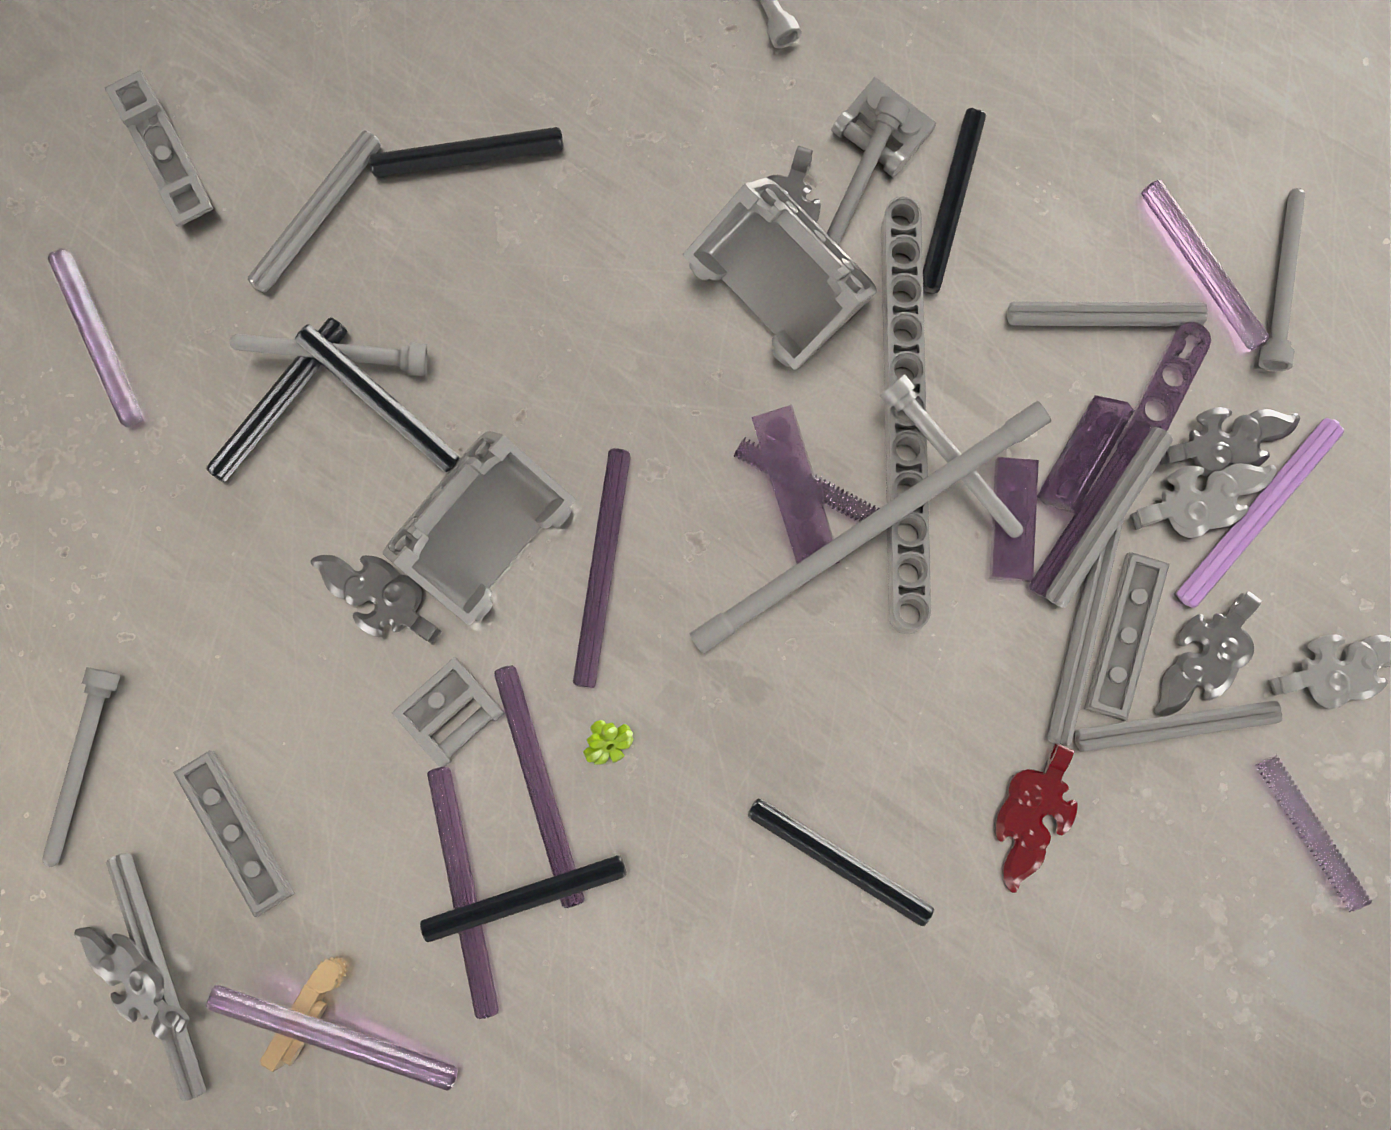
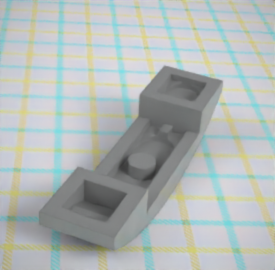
M141 70L104 87L119 117L127 126L159 188L158 192L175 225L179 227L213 210L194 166Z

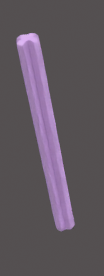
M1325 418L1320 422L1275 475L1272 482L1252 502L1246 515L1230 528L1177 591V597L1183 604L1195 608L1208 595L1343 435L1344 429L1339 425L1338 421Z

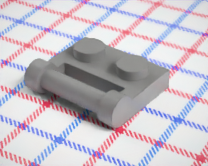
M874 77L850 107L837 118L831 131L840 138L843 136L847 137L865 151L872 136L856 125L855 122L859 119L875 130L877 125L874 121L877 116L874 112L881 97L893 98L906 105L910 111L903 126L898 127L896 132H891L887 140L899 150L894 153L884 146L878 159L885 166L884 171L894 177L932 133L936 122Z
M455 657L392 712L395 718L441 769L452 761L450 756L490 720L497 721L505 713ZM474 698L481 707L438 745L431 736Z

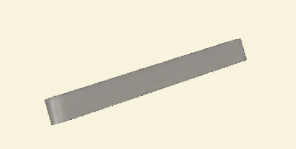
M901 196L889 202L881 225L884 391L899 380L895 375V369L899 367L908 368L914 375V379L911 382L915 386L912 390L917 394L915 400L926 411L922 215L920 206L915 200L910 197ZM904 216L909 220L910 224L899 226L894 223L892 217ZM896 253L906 254L911 259V262L909 264H899L893 259L892 255ZM905 291L912 297V301L901 303L895 299L893 293ZM906 329L912 334L913 340L909 342L900 341L894 335V331ZM885 403L886 502L889 503L899 496L897 486L908 484L913 487L928 477L927 438L911 420L905 421L900 419L896 414L895 407L889 408ZM899 445H909L914 449L916 458L910 461L901 459L896 452V447ZM928 502L887 528L889 620L893 628L903 634H912L920 630L928 622L931 614ZM905 523L914 526L918 533L917 540L909 542L902 539L898 534V526ZM906 563L915 566L919 573L918 581L906 582L899 575V566ZM901 605H914L920 614L919 621L914 624L905 622L899 613Z

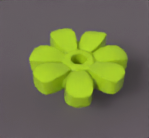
M598 720L590 727L593 734L587 738L586 741L589 747L583 751L586 760L593 762L594 765L606 763L609 757L615 763L625 756L621 749H628L632 745L634 740L632 737L633 732L626 724L616 728L614 723L606 724L604 720Z

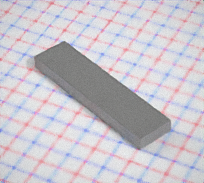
M1133 552L1126 554L1084 709L1121 721L1128 720L1169 563Z
M209 750L173 772L253 916H260L294 895L291 886L215 752Z

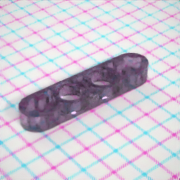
M1195 322L1186 323L1170 338L1118 440V454L1126 463L1129 464L1136 454L1132 451L1134 445L1129 440L1133 441L1141 434L1143 428L1151 430L1154 427H1158L1168 431L1210 348L1211 336L1203 325ZM1188 335H1192L1195 337L1194 344L1196 346L1187 354L1185 359L1178 357L1186 346L1184 339ZM1164 368H1177L1183 376L1182 384L1180 386L1168 385L1163 379ZM1157 401L1161 403L1165 408V418L1161 421L1150 419L1145 412L1147 402Z

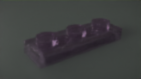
M1097 395L1094 396L1037 495L1043 504L1073 513L1078 511L1135 411L1128 402Z
M998 457L995 460L994 493L1021 523L1023 533L1017 538H1012L994 517L992 518L989 579L1031 582L1033 580L1039 460Z

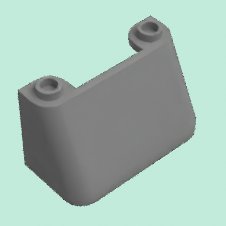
M768 178L745 183L682 254L690 262L689 267L697 277L705 281L708 279L713 281L722 279L775 334L771 340L774 346L772 350L774 356L783 365L791 366L794 370L802 366L877 292L872 280L785 190Z
M487 431L471 445L386 545L383 555L470 626L474 620L480 621L490 611L493 603L490 601L492 591L489 588L541 527L548 528L552 525L559 527L570 516L572 512L570 506L576 499L503 434Z

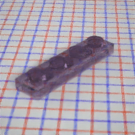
M791 404L751 418L796 563L798 564L834 540L795 411Z

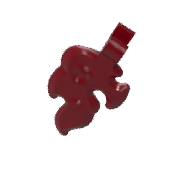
M1054 744L1044 772L1026 769L1018 772L1012 778L1009 785V797L997 815L995 825L997 840L1003 842L1007 837L1014 839V846L1007 855L1003 868L1005 884L1008 890L1016 893L1021 882L1035 873L1044 862L1046 848L1050 844L1051 835L1043 824V818L1046 815H1052L1057 823L1056 833L1058 835L1067 833L1076 818L1077 801L1070 800L1066 802L1062 798L1063 794L1069 790V786L1062 781V777L1075 751L1060 744Z

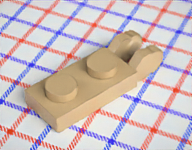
M330 957V959L320 961V965H317L318 968L311 974L261 1057L260 1065L274 1072L283 1067L285 1063L290 1066L295 1061L304 1046V1042L299 1040L307 1025L314 1027L326 1009L327 1004L322 1001L327 991L340 987L343 982V977L346 976L345 973L348 971L346 970V961H342V958L339 959L338 957Z

